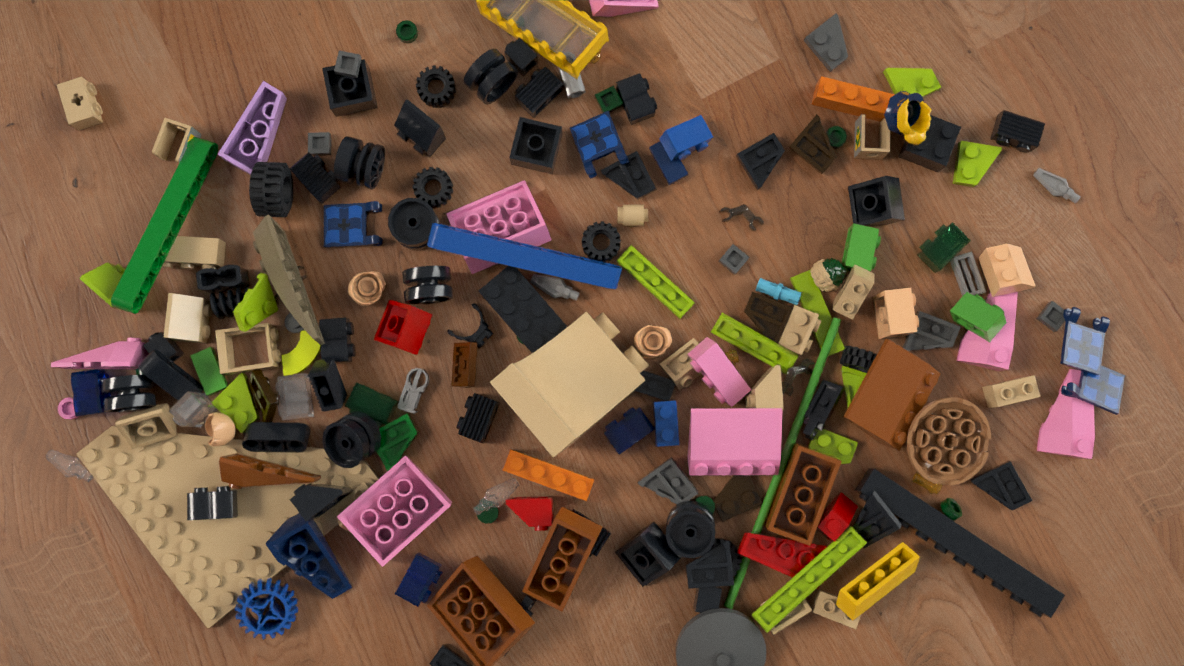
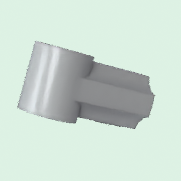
M570 52L563 53L570 61L574 62L576 60L574 54ZM558 67L568 98L580 97L586 93L580 74L578 79H575Z

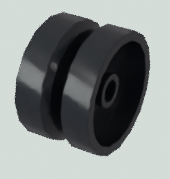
M493 48L474 61L466 72L463 81L471 91H477V97L484 104L489 105L498 100L513 85L518 76V70L510 62H505V57L497 49Z
M406 198L399 201L391 209L388 216V227L392 236L403 247L410 250L428 248L427 243L432 223L440 224L432 207L427 202L418 198Z
M421 266L409 268L402 272L403 283L411 286L404 291L406 304H434L453 299L452 287L445 284L451 280L450 267Z
M144 374L118 376L101 380L102 393L116 395L103 400L105 413L135 412L156 406L155 394L149 392L140 393L154 387V382Z
M353 411L326 427L323 432L322 443L329 459L336 465L343 468H353L378 451L381 446V434L377 424L370 416L360 411Z
M684 501L674 506L667 516L666 540L674 553L685 558H696L703 556L711 549L715 542L716 533L712 512L705 505L697 501Z

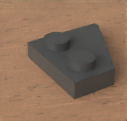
M837 13L803 40L830 72L848 58Z
M917 311L919 327L917 332L907 335L903 348L911 351L953 347L961 327Z
M670 457L638 481L639 486H645L656 492L655 494L663 498L666 497L675 504L689 501L699 492L673 457Z

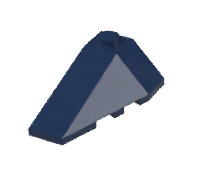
M298 513L287 519L266 542V546L279 563L283 566L287 565L294 570L295 574L300 577L303 576L312 582L314 587L333 599L352 588L349 579L314 520L306 522L301 514Z

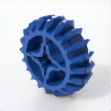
M270 577L267 583L259 579L257 585L251 582L249 589L244 588L242 590V595H239L237 598L238 604L235 606V611H238V613H236L235 617L241 620L239 627L247 626L245 629L246 634L253 631L254 638L258 634H262V639L264 640L267 634H269L273 639L276 636V632L282 636L285 631L284 628H291V622L296 620L295 613L298 612V607L295 606L298 599L292 598L295 593L294 590L287 591L288 583L281 587L280 579L274 584ZM261 594H269V595H268L267 597H265V598H259V597H257L256 599L254 598V597H256V596H258V595H261ZM275 597H278L283 602L285 609L276 603ZM269 601H271L269 606L270 608L268 609V611H266L265 615L263 616L264 608L268 605ZM249 608L258 615V620L251 615ZM269 619L277 620L275 622L265 623Z

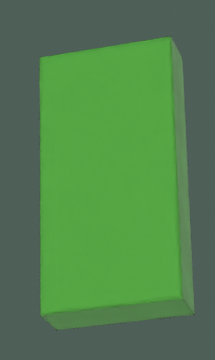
M212 347L190 356L206 396L224 390L228 386L225 376L220 374L219 361Z

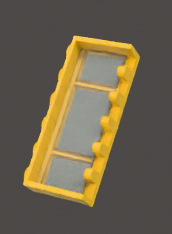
M476 0L482 16L516 39L520 37L531 49L575 79H578L580 72L602 46L609 42L607 27L603 23L591 19L585 11L580 12L574 8L568 0Z

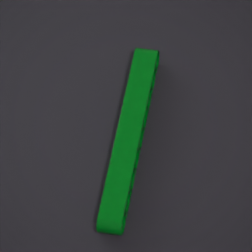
M194 137L190 141L112 295V307L133 314H137L141 310L218 154L217 143Z

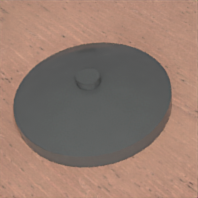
M727 608L710 609L693 617L681 630L675 648L677 666H764L766 661V644L759 627L747 615Z

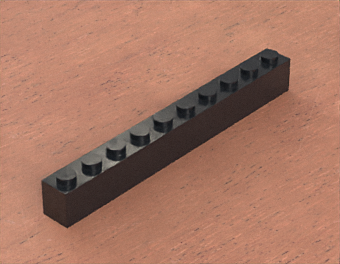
M868 468L855 491L860 493V499L867 502L869 496L875 490L902 524V527L906 529L911 527L916 531L915 535L926 542L929 539L935 543V549L943 554L950 553L954 556L953 561L963 567L968 565L973 569L972 573L983 580L986 577L992 581L990 585L1001 592L1006 590L1011 594L1009 598L1020 605L1024 602L1030 606L1028 610L1040 618L1042 615L1052 618L1065 596L1063 593L876 469Z

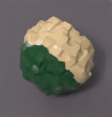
M831 258L817 261L813 264L810 272L816 286L821 291L829 292L837 290L843 283L847 270L839 260Z

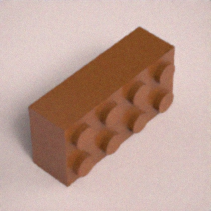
M795 443L765 523L767 530L810 546L842 461L831 455Z
M561 507L552 523L522 592L563 612L602 530V526Z

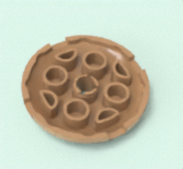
M944 397L927 404L914 417L908 430L907 452L914 469L923 478L935 484L951 486L969 480L982 468L989 455L987 449L989 439H991V430L988 420L975 404L965 399Z

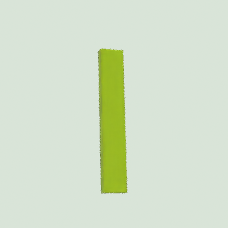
M850 526L835 542H832L751 616L768 633L864 547L867 542Z

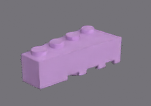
M264 81L262 82L219 151L218 155L222 159L251 175L255 163L268 161L287 100L283 92Z

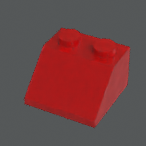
M389 300L373 340L417 355L422 347L423 339L430 326L433 314L411 305Z
M553 496L509 497L506 499V505L529 527H534V531H546L549 526H552Z

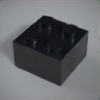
M365 59L361 60L357 78L336 74L334 72L335 65L322 68L330 110L336 117L378 108L370 68Z
M930 115L931 121L930 127L925 134L926 139L919 145L910 144L905 140L899 158L932 171L940 172L947 166L961 127Z
M519 117L509 157L511 165L553 175L563 135L562 126Z

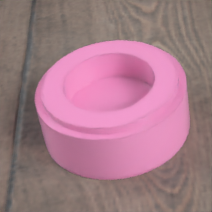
M65 398L58 405V413L64 419H76L83 412V404L77 398Z

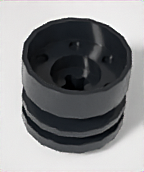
M350 136L344 137L335 158V179L349 184L353 183L356 179L358 186H365L370 190L375 189L384 169V146L374 145L372 142H368L364 146L361 139Z

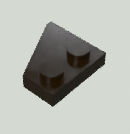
M816 114L789 148L819 173L823 174L837 156L822 126L821 119Z
M752 291L744 312L767 338L779 343L793 308Z
M261 369L253 370L248 385L256 411L262 410V422H272L276 408L279 405L278 396L271 390L267 377H264Z
M733 475L713 500L722 522L763 504L750 475Z

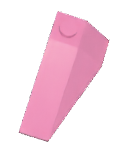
M991 292L985 299L986 303L992 306L997 305L1003 309L1007 323L991 342L968 330L960 341L956 361L995 371L1009 370L1014 344L1018 292L992 297Z
M127 338V341H118L52 362L51 367L60 369H138L137 365L149 353L143 345L145 343L141 342V338Z
M1069 369L1058 391L1059 395L1054 405H1051L1050 413L1045 423H1042L1039 429L1037 451L1078 459H1092L1095 440L1094 405L1078 398L1061 394L1062 386L1067 387V384L1070 382L1075 383L1079 387L1081 370Z

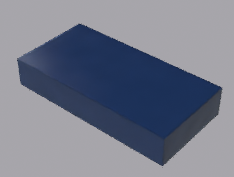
M661 141L649 147L668 185L688 176V172L679 158L670 160Z

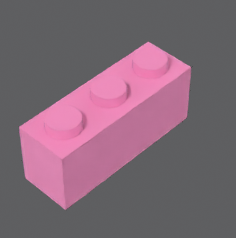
M706 337L687 354L692 360L690 365L696 372H701L704 375L702 378L703 382L710 389L714 388L716 391L714 396L721 404L725 402L732 407L751 391L718 344L710 338Z

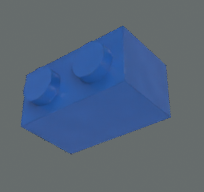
M699 115L665 130L659 140L671 161L677 158L683 160L695 150L701 152L706 149L713 135L702 115Z
M676 401L653 402L656 447L679 445Z

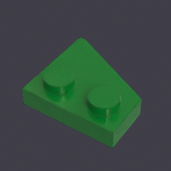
M408 413L379 428L381 446L377 453L387 471L398 463L418 434Z

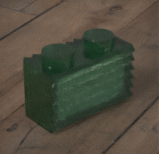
M953 222L947 226L942 224L934 232L936 236L932 240L928 238L919 246L921 251L917 256L934 273L946 266L971 241Z
M356 382L345 407L350 409L349 413L360 411L367 414L375 421L377 426L381 427L382 424L387 425L390 422L399 401Z

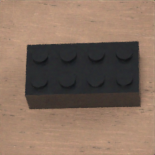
M507 266L479 290L483 298L531 353L537 351L567 328V325L516 267Z

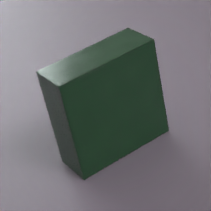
M614 85L595 94V99L602 113L606 111L610 113L623 107V103Z

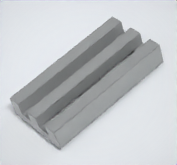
M972 252L949 259L962 296L966 292L969 293V291L972 295L986 292ZM964 258H967L970 269L972 271L975 283L978 288L977 291L975 290V287L973 285L971 279L972 277L970 272L968 271Z

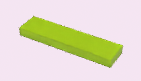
M632 245L617 259L616 262L679 319L694 305L695 302Z
M808 270L791 277L790 280L794 290L802 292L799 300L802 308L819 314L818 319L821 320L817 333L813 332L821 351L832 322V317L819 287L814 283L811 272ZM838 331L828 356L845 348Z
M721 313L711 330V333L766 364L772 367L780 365L781 372L786 375L798 358V354L724 313Z

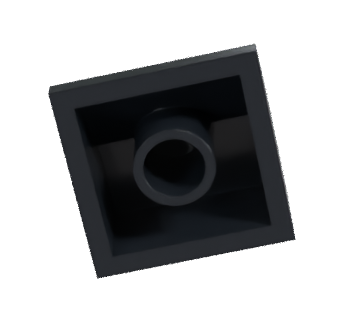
M406 99L394 124L398 131L396 135L404 142L409 140L413 143V149L423 156L425 153L431 157L446 140V136L439 124Z
M882 176L848 186L853 224L872 227L905 220L899 178Z
M303 484L293 492L295 496L289 500L307 522L318 519L353 490L351 487L327 484Z
M655 522L643 528L615 552L642 587L668 572L682 557L674 553L668 546L665 534Z

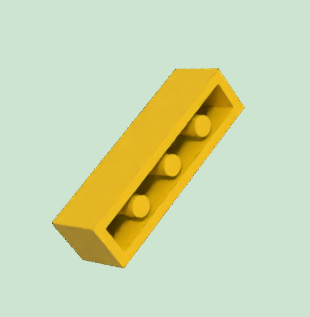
M902 542L840 589L836 605L852 621L911 576L916 571L920 556Z

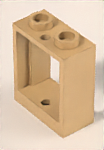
M270 323L257 324L246 332L240 331L239 327L215 330L220 374L234 375L252 372L257 369L279 368L281 353L277 349L276 344L279 334L274 325ZM266 332L269 362L235 367L232 337Z

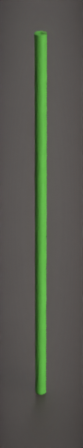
M833 317L783 448L779 473L772 477L751 532L753 534L760 535L803 424L804 415L810 405L842 321L838 318ZM742 556L740 570H737V574L734 577V585L731 586L724 606L729 609L733 608L751 559Z

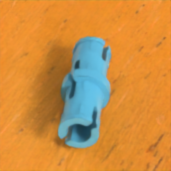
M763 278L759 279L756 287L757 292L772 296L775 300L781 299L798 305L802 292L785 287L782 283H772Z

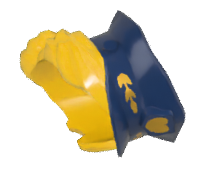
M900 91L892 96L884 114L888 129L900 135L903 133L905 140L913 145H919L926 139L925 134L930 127V112L932 110L924 103L923 97L919 93L910 94L907 91Z

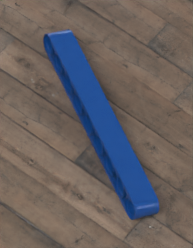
M432 223L427 246L433 249L609 289H617L622 267L611 263L439 223Z

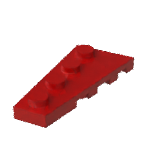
M745 532L737 554L793 578L828 546L812 543L809 546L794 540Z

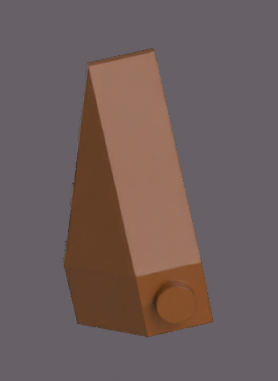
M238 453L222 456L219 459L221 481L229 483L228 486L235 489L251 486L311 483L321 479V475Z

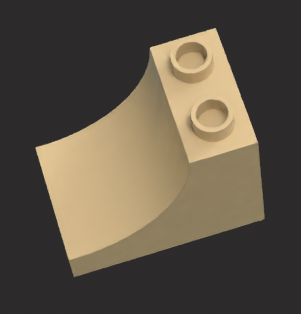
M585 312L544 346L521 361L511 363L490 382L553 458L566 450L646 381L640 373L649 365L633 346H630L622 353L611 339L620 331L604 312L595 319Z

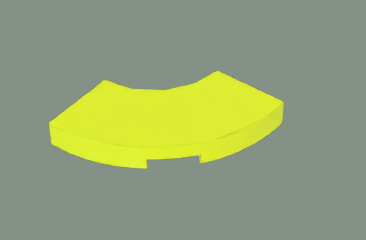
M301 331L300 340L296 348L290 353L281 355L284 377H291L306 370L321 352V345L306 331Z

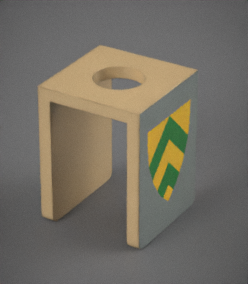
M861 114L855 121L854 158L883 159L890 152V130L888 129L886 119L884 118L879 124V148H865V115Z
M164 118L152 149V154L166 161L177 130L186 132L175 159L176 162L180 163L192 138H201L202 134L192 126Z

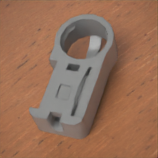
M420 368L409 371L398 403L399 409L413 414L418 412L415 409H417L421 392L425 393L430 380L426 371ZM417 372L413 384H411V376ZM423 372L426 381L423 386L417 388L419 377Z

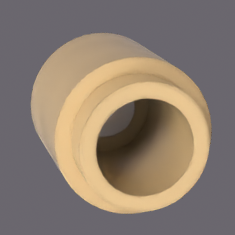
M623 205V207H618V224H623V226H644V222H648V209H644V205Z

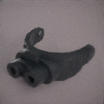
M472 303L473 309L479 312L481 318L478 330L467 337H459L449 329L447 332L458 340L477 343V347L480 349L485 344L483 340L491 338L494 333L485 322L484 315L480 311L479 306Z

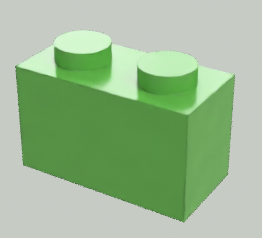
M852 224L848 228L841 263L847 271H851L854 265L868 271L875 268L877 258L874 257L875 248L878 249L881 236H878L879 229L859 224Z
M966 292L950 310L955 323L988 342H991L1007 323L1003 309L997 305L992 306L986 303L977 294L972 295Z

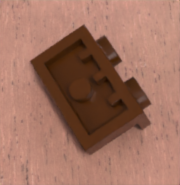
M454 343L451 387H475L477 343Z

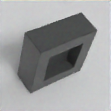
M339 51L334 72L338 75L357 78L362 60L361 55Z
M329 132L308 133V152L312 156L316 154L318 156L331 155V134Z
M732 244L718 262L735 275L750 257Z
M1050 301L1036 319L1053 332H1056L1065 322L1064 309L1055 302Z

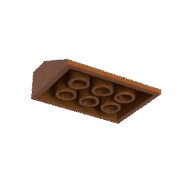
M885 339L843 417L878 443L900 451L907 440L908 430L914 417L926 404L941 374L930 364L891 340Z
M478 555L462 562L426 605L476 666H493L535 624L534 620Z

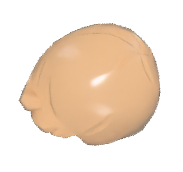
M361 272L356 274L349 282L348 292L357 304L369 306L381 298L386 282L383 275L379 272Z
M647 325L641 328L634 337V345L637 352L646 359H654L661 356L672 343L670 331L659 326Z
M218 412L208 414L205 420V430L210 437H213L208 444L217 447L224 446L233 439L235 424L229 416Z

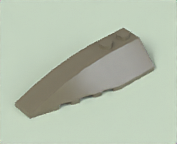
M267 215L253 232L255 238L253 242L254 248L258 254L260 253L262 258L259 261L263 271L267 272L274 289L296 321L316 342L323 345L325 342L286 233L270 215Z

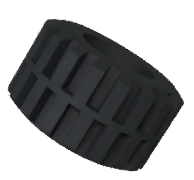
M255 163L250 176L249 195L256 216H288L293 203L294 186L292 173L287 163Z

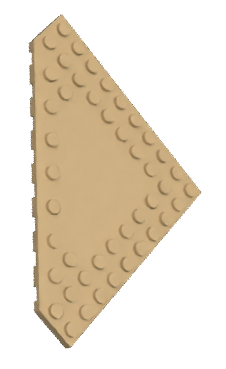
M116 426L108 428L76 454L208 629L235 609L236 604H238V596L242 595L241 592L244 588L249 589L251 582L257 585L258 580L262 579L264 583H267L268 578L271 577L272 579L287 567V565L283 566L276 560L266 546V542L287 519L299 513L289 499L295 496L293 492L303 484H310L296 483L242 487V489L231 488V490H237L238 517L187 520V493L194 492V488L208 487V492L217 491L216 487L229 485V483L221 481L220 457L235 453L321 475L319 481L311 482L312 485L327 484L351 487L353 491L363 482L371 487L380 479L366 460L353 468H343L329 459L324 448L307 447L305 451L299 453L250 452L243 448V440L232 439L226 445L217 447L208 444L213 437L177 433L175 437L132 449ZM335 506L318 519H314L323 536L339 525L331 514V510Z

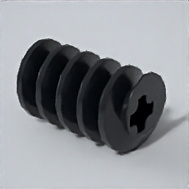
M248 286L245 287V293L250 289ZM240 288L236 289V295L233 294L232 290H228L227 297H225L222 291L219 292V298L214 293H211V309L215 316L219 319H224L226 316L232 318L234 316V309L243 300L245 293H242Z

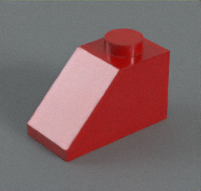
M840 492L823 511L817 530L827 539L835 542L849 526L858 506Z

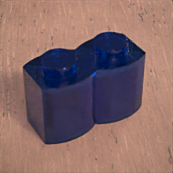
M104 369L71 373V386L74 394L73 406L76 416L105 413L103 400L111 396L102 393L101 380L109 378Z
M634 407L623 413L625 417L620 422L614 420L605 426L607 431L603 434L618 455L655 429L640 407L637 410Z
M418 552L397 588L395 595L417 607L422 602L426 604L432 593L429 590L431 584H437L443 573L440 571L442 564Z

